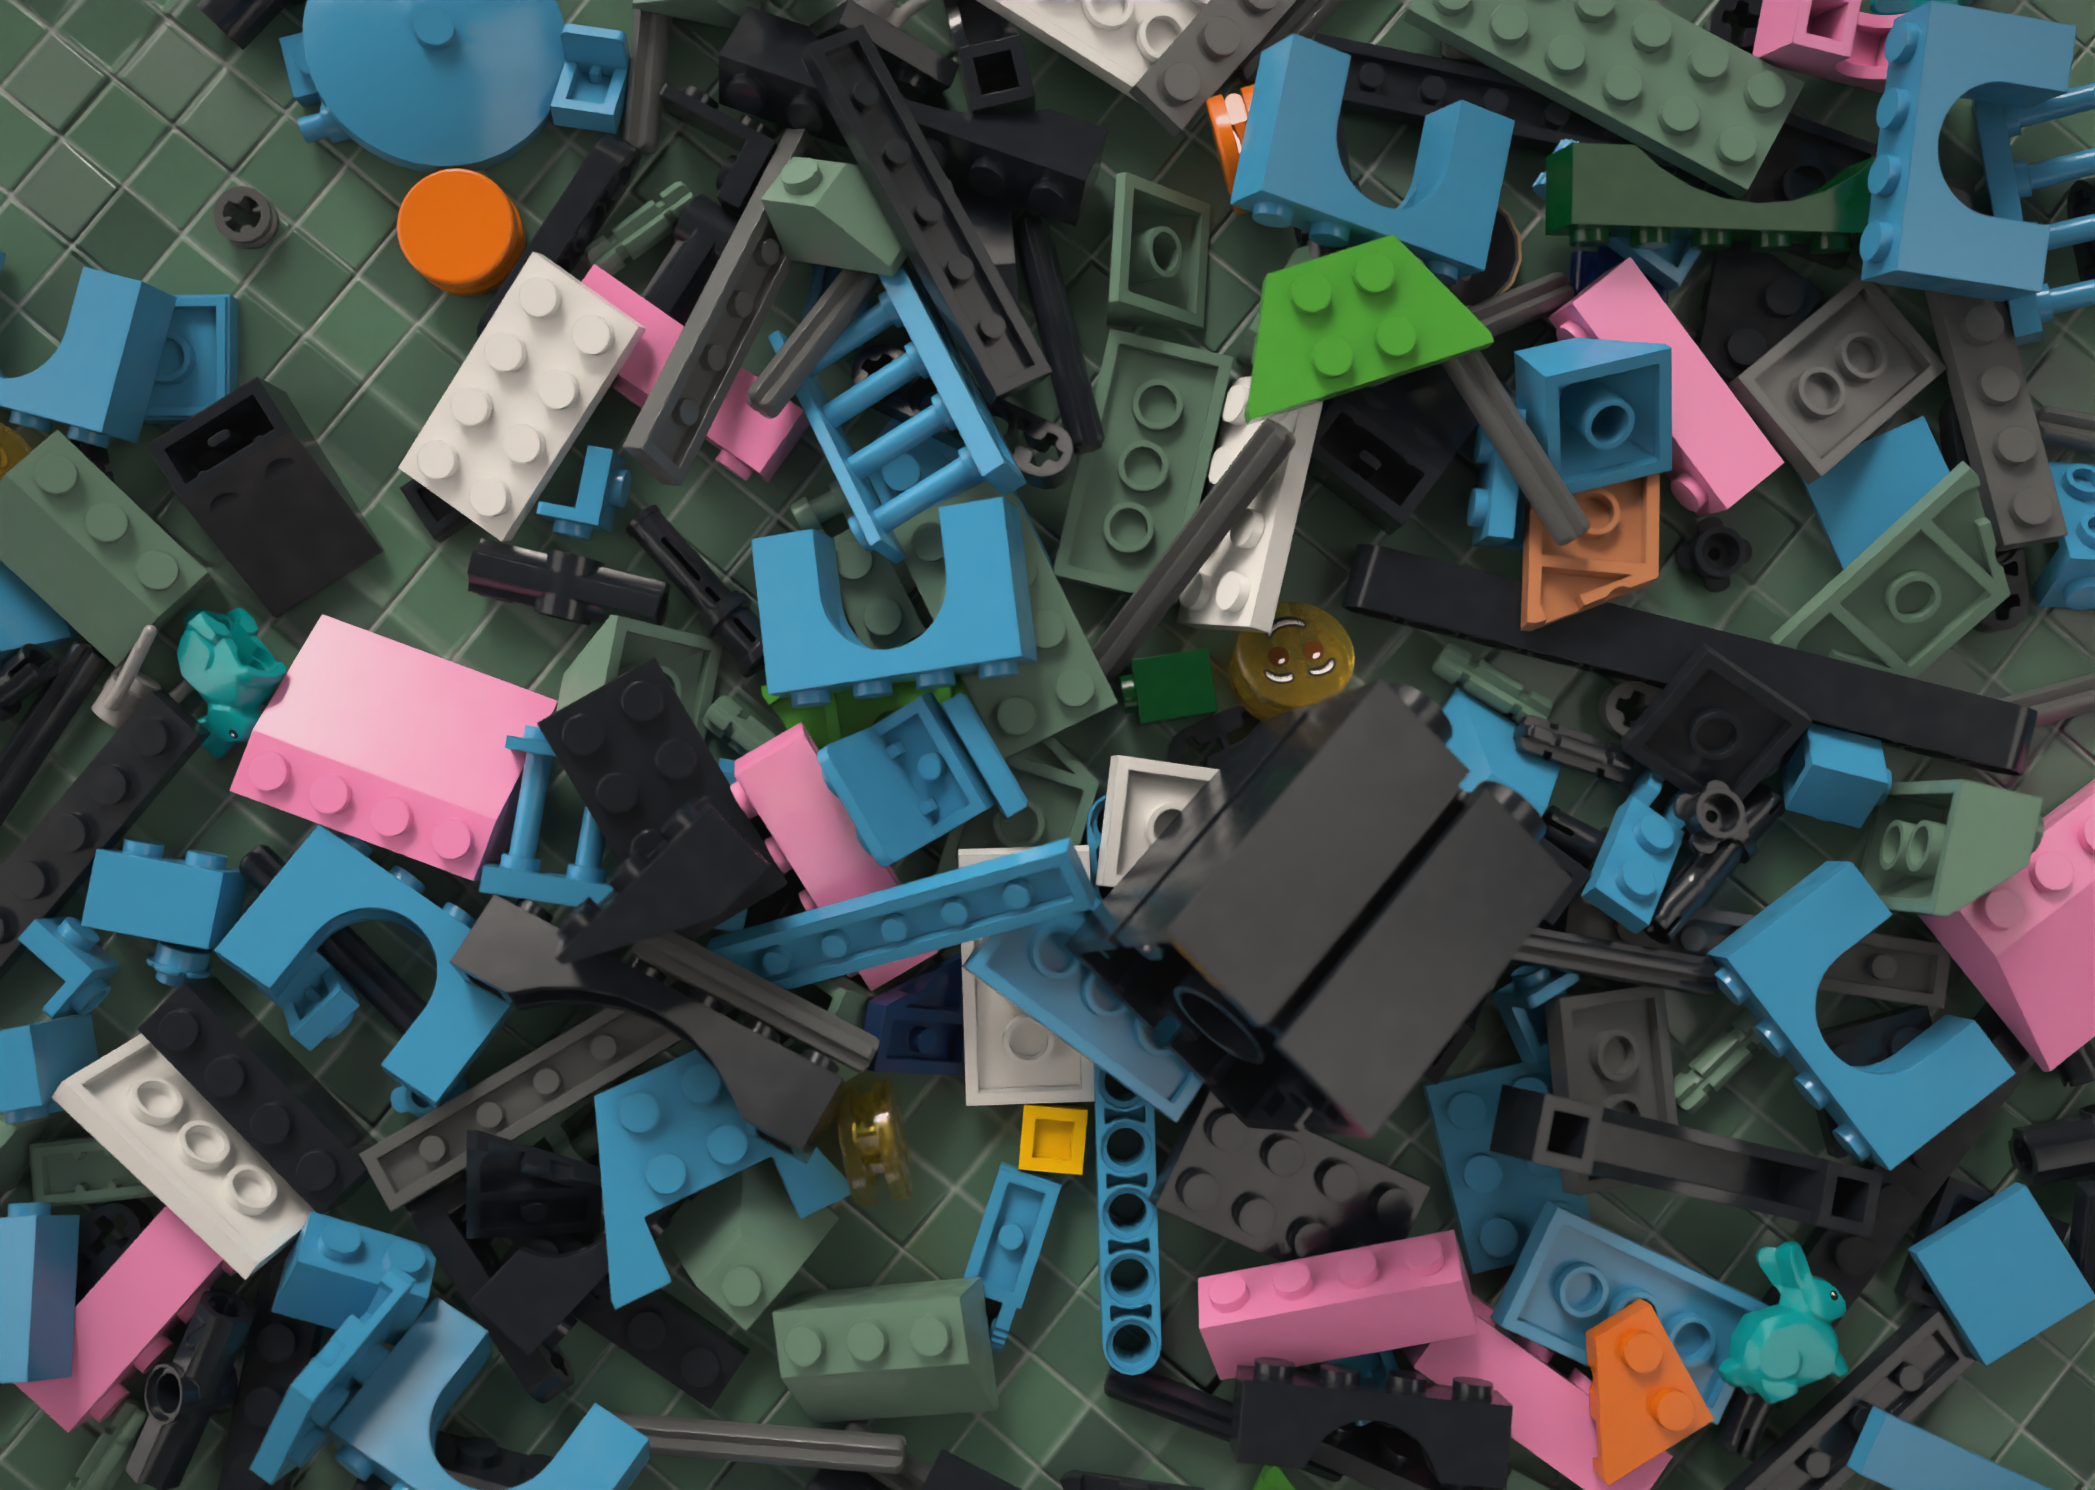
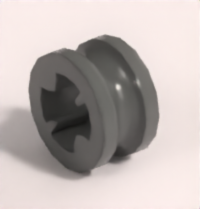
M246 186L232 187L223 192L215 203L213 210L215 225L221 234L237 246L246 249L261 248L270 243L276 235L279 226L278 212L273 203L256 189ZM253 204H258L253 209V212L260 216L257 226L244 225L240 232H236L235 230L241 227V225L233 219L235 212L238 209L249 211Z

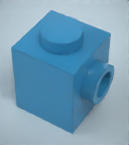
M1811 723L1793 743L1780 765L1785 810L1813 816L1822 821H1832L1856 828H1861L1874 806H1881L1886 801L1892 785V773L1890 769L1886 768L1881 740Z

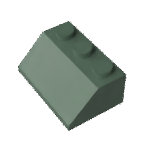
M58 430L7 472L0 481V560L116 668H119L126 662L135 643H137L143 629L147 625H154L157 628V632H159L214 582L210 574Z
M1964 779L1892 782L1886 801L1881 806H1874L1860 873L1890 911L1948 917L2029 866L2031 854L2038 849L2043 838L2044 821L2040 816L2043 798Z
M982 1277L800 1292L772 1312L781 1379L812 1423L996 1411L999 1407Z

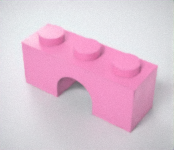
M1763 0L1752 55L1774 67L1884 94L1888 61L1885 58V43L1893 27L1894 19L1903 14L1874 15L1859 12L1862 0Z

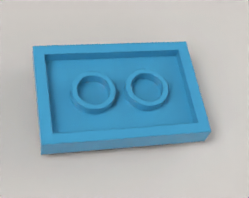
M1550 1057L1538 1064L1524 1063L1521 1059L1441 1078L1437 1085L1431 1081L1422 1083L1467 1267L1472 1274L1516 1264L1547 1200L1591 1220L1586 1196L1563 1192L1560 1168L1489 1151L1502 1084L1553 1095Z

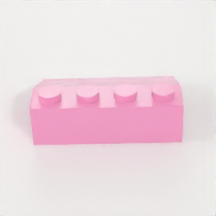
M322 614L253 728L229 791L466 879L479 881L481 880L484 865L489 862L500 864L502 853L505 852L515 822L527 752L504 748L506 736L523 738L525 725L539 727L537 722L556 712L558 701Z
M2095 779L2043 818V838L2038 849L2031 854L2029 866L1948 917L1917 914L2043 1072L2052 1071L2095 1037Z

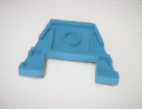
M696 1050L594 1096L611 1301L615 1309L672 1282L645 1221L647 1215L768 1157H772L800 1219L854 1193L848 1180L817 1147L808 1163L805 1164L749 1134L729 1090L718 1073Z

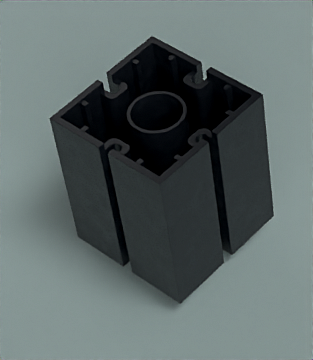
M1381 678L1322 699L1316 707L1311 703L1260 721L1220 766L1219 771L1206 782L1064 944L1148 1029H1154L1164 1017H1173L1182 1024L1166 1042L1165 1046L1247 1128L1301 1132L1306 1127L1311 1133L1373 1138L1573 881L1566 871L1539 844V841L1545 835L1546 827L1541 815L1529 801L1513 789L1493 781L1478 783L1472 792H1467L1459 786L1470 770L1446 746L1453 736L1452 725L1446 714L1433 700L1409 685L1402 683L1387 684Z

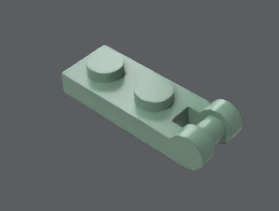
M838 480L828 484L831 489L830 491L811 501L805 496L789 504L801 530L814 529L827 535L821 523L842 512L847 521L854 515ZM851 528L834 536L842 607L858 638L872 649L886 650L906 645L921 636L926 629L890 560L875 549L867 552L857 541Z

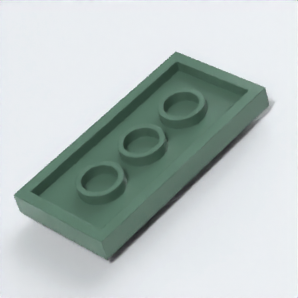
M1110 328L1094 395L1105 439L1102 443V448L1099 450L1080 454L1053 569L1057 579L1129 596L1133 595L1199 507L1234 357Z
M986 480L919 513L893 529L906 555V558L903 560L934 621L942 607L946 592V569L938 507L1004 497L1019 507L1038 662L1018 665L1019 676L1006 679L980 680L979 671L960 674L992 740L1005 760L1117 705L1118 701L1015 493L1012 492L1004 496Z

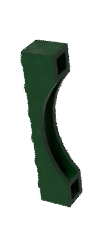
M1573 142L1546 157L1545 235L1569 236V245L1573 247L1603 246L1609 244V237L1630 238V247L1635 249L1668 247L1671 244V239L1691 240V249L1697 251L1723 250L1731 247V241L1751 242L1750 251L1759 253L1787 251L1791 249V243L1810 244V253L1812 254L1845 253L1851 251V245H1860L1861 236L1868 225L1871 202L1868 176L1876 156L1844 168L1821 188L1800 199L1754 203L1726 199L1694 188L1659 167L1637 145Z

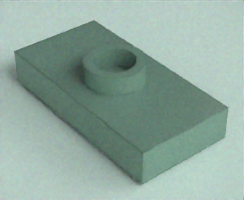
M93 1136L45 1140L29 1144L33 1203L52 1202V1207L156 1196Z

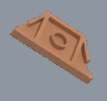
M1660 473L1573 493V497L1590 522V529L1579 538L1564 546H1559L1555 543L1525 496L1521 631L1538 629L1651 586L1658 579Z

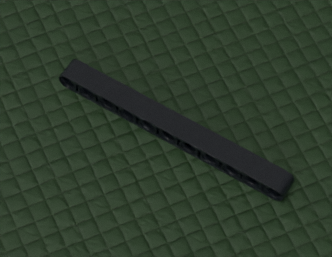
M1358 544L1356 546L1342 602V608L1348 611L1624 681H1640L1661 689L1665 688L1698 647L1705 643L1808 714L1814 724L1881 740L1883 746L1979 770L2013 776L2024 775L2038 712L2029 707L1608 602L1538 629L1521 631L1522 581L1388 547L1371 544Z

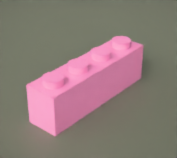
M1631 257L1604 272L1548 317L1557 329L1556 337L1558 341L1576 337L1662 343L1672 348V470L1666 471L1665 474L1671 480V490L1678 502L1686 509L1694 511L1699 518L1729 509L1784 463Z
M594 264L582 280V283L647 328L617 374L616 381L611 386L624 398L642 409L684 326ZM741 366L705 440L721 450L715 460L730 472L746 482L754 473L769 483L810 423L804 410L791 400L780 414L772 419L765 418L759 412L753 410L747 403L748 389L756 381L757 377Z
M800 722L734 761V772L737 782L730 785V789L737 803L749 819L760 815L772 836L764 841L775 863L783 873L794 869L806 888L798 893L806 911L902 885L891 865L888 867L880 866L874 857L868 854L861 846L856 835V826L843 803L825 784L822 767L817 758L819 749L804 724ZM938 950L847 975L851 979L860 974L872 992L936 954Z
M165 1206L75 1307L72 1377L14 1384L68 1433L91 1418H94L98 1423L103 1422L129 1396L130 1391L124 1387V1384L137 1370L145 1374L171 1349L174 1343L167 1336L181 1321L189 1325L204 1291L211 1290L210 1288L224 1272L229 1276L237 1272L171 1209Z
M1454 1230L1198 1278L1199 1329L1220 1380L1235 1378L1237 1365L1254 1366L1255 1358L1258 1357L1288 1360L1295 1364L1294 1367L1479 1334L1471 1285Z
M1472 1293L1479 1334L1403 1348L1402 1351L1411 1365L1437 1385L1452 1386L1454 1377H1473L1492 1382L1493 1390L1498 1391L1513 1406L1511 1438L1584 1490H1650L1673 1457L1665 1450L1609 1486L1600 1481L1593 1471L1592 1458L1598 1457L1596 1420L1590 1417L1589 1389L1593 1378L1577 1367H1574L1569 1376L1550 1363L1555 1354L1551 1349L1521 1335L1515 1338L1502 1329L1490 1318L1494 1308L1474 1293Z

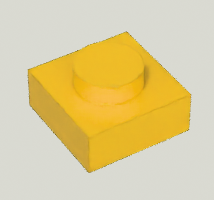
M1048 1103L1024 1104L1018 1169L1082 1175L1088 1107Z

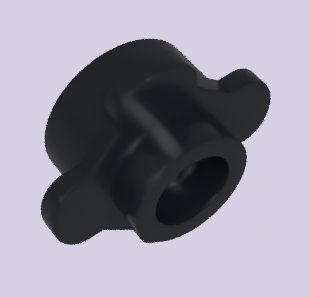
M1706 517L1698 522L1697 534L1690 543L1682 545L1676 550L1675 561L1681 570H1691L1703 579L1706 590L1721 592L1730 586V576L1737 572L1743 564L1749 562L1752 557V547L1736 531L1724 527L1721 519ZM1710 549L1718 551L1719 557L1717 560L1709 558L1708 552Z
M1710 781L1705 784L1702 792L1694 796L1682 794L1673 803L1674 815L1684 821L1691 835L1689 840L1690 846L1699 854H1710L1716 850L1718 843L1726 839L1732 841L1740 840L1747 833L1748 825L1745 819L1744 805L1741 799L1722 781ZM1707 812L1713 814L1715 819L1713 823L1707 821Z

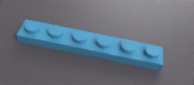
M1069 837L713 937L709 940L706 948L779 987L790 990L1093 908L1096 892Z

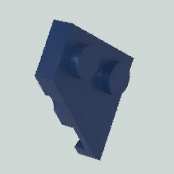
M961 952L868 1001L863 1030L877 1037L880 1042L878 1050L867 1070L873 1072L965 1076Z

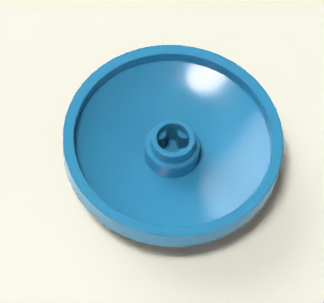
M307 0L304 10L303 46L305 58L315 89L330 116L346 134L367 151L385 161L414 171L431 174L451 168L477 171L499 164L524 149L540 134L552 117L550 105L565 63L561 40L564 21L556 0Z

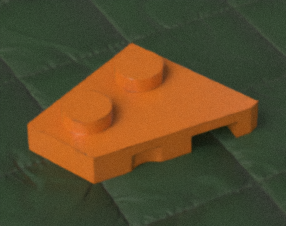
M1638 1299L1585 1332L1587 1364L1591 1368L1593 1375L1592 1384L1589 1389L1590 1417L1596 1420L1598 1457H1592L1593 1471L1597 1478L1605 1485L1613 1484L1714 1420L1650 1303Z

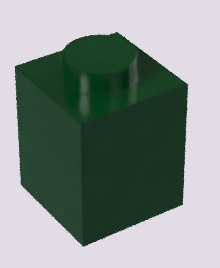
M1208 647L1131 659L1129 663L1130 675L1119 676L1125 714L1136 713L1138 726L1213 715L1218 712Z

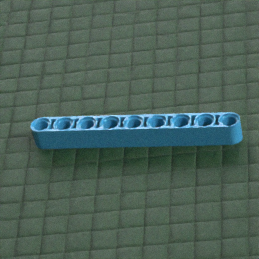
M1106 795L1093 802L1092 807L1088 811L1085 827L1086 845L1089 846L1090 881L1096 892L1095 897L1100 901H1103V898L1100 895L1099 886L1095 885L1101 843V833L1098 831L1097 817L1101 809L1105 807ZM1094 1064L1093 1108L1100 1333L1104 1355L1111 1367L1122 1374L1137 1375L1145 1373L1153 1367L1161 1351L1157 1207L1148 1200L1156 1184L1154 1108L1133 1092L1121 1095L1108 1090L1104 1083L1106 1072ZM1131 1128L1142 1136L1141 1147L1133 1156L1118 1158L1107 1150V1140L1117 1129ZM1125 1193L1135 1194L1144 1202L1143 1211L1139 1217L1129 1222L1117 1221L1109 1214V1206L1113 1199ZM1135 1259L1144 1264L1146 1270L1141 1281L1131 1286H1122L1113 1281L1111 1271L1121 1260ZM1130 1324L1138 1325L1148 1333L1143 1345L1130 1351L1123 1350L1115 1345L1113 1337L1120 1328Z

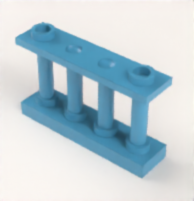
M2095 82L2070 88L2066 94L2027 109L1971 99L1992 217L2023 221L2020 199L2032 197V190L2095 175V148L2027 165L2026 158L2013 161L2009 142L2010 137L2021 135V128L2095 109ZM2095 213L2048 224L2051 227L2047 251L2095 240ZM2095 279L2049 289L2048 283H2045L2040 293L2006 301L2017 346L2041 341L2043 334L2042 323L2054 321L2053 314L2094 306Z
M903 262L894 276L878 274L886 289L878 295L880 302L850 321L793 395L797 396L852 508L854 515L848 519V523L855 538L867 552L875 549L895 564L905 559L906 555L893 529L972 480H975L978 484L987 480L1004 496L1027 484L922 281L905 262ZM893 324L897 328L905 326L912 340L904 346L905 354L833 400H828L816 375L817 373ZM779 330L767 336L776 354L788 340ZM919 375L924 379L931 376L939 392L931 397L932 405L855 453L841 425ZM945 427L950 431L957 428L966 444L958 450L960 457L881 506L867 476Z
M525 725L523 738L507 735L504 747L527 752L509 853H502L500 864L489 862L483 866L479 892L577 907L589 896L598 905L613 888L607 884L609 881H605L607 870L601 868L606 838L586 805L575 864H568L566 874L540 871L542 859L535 858L553 756L556 757L539 727ZM720 758L719 767L729 784L732 785L737 782L734 772L735 760ZM747 909L713 929L733 932L744 929Z

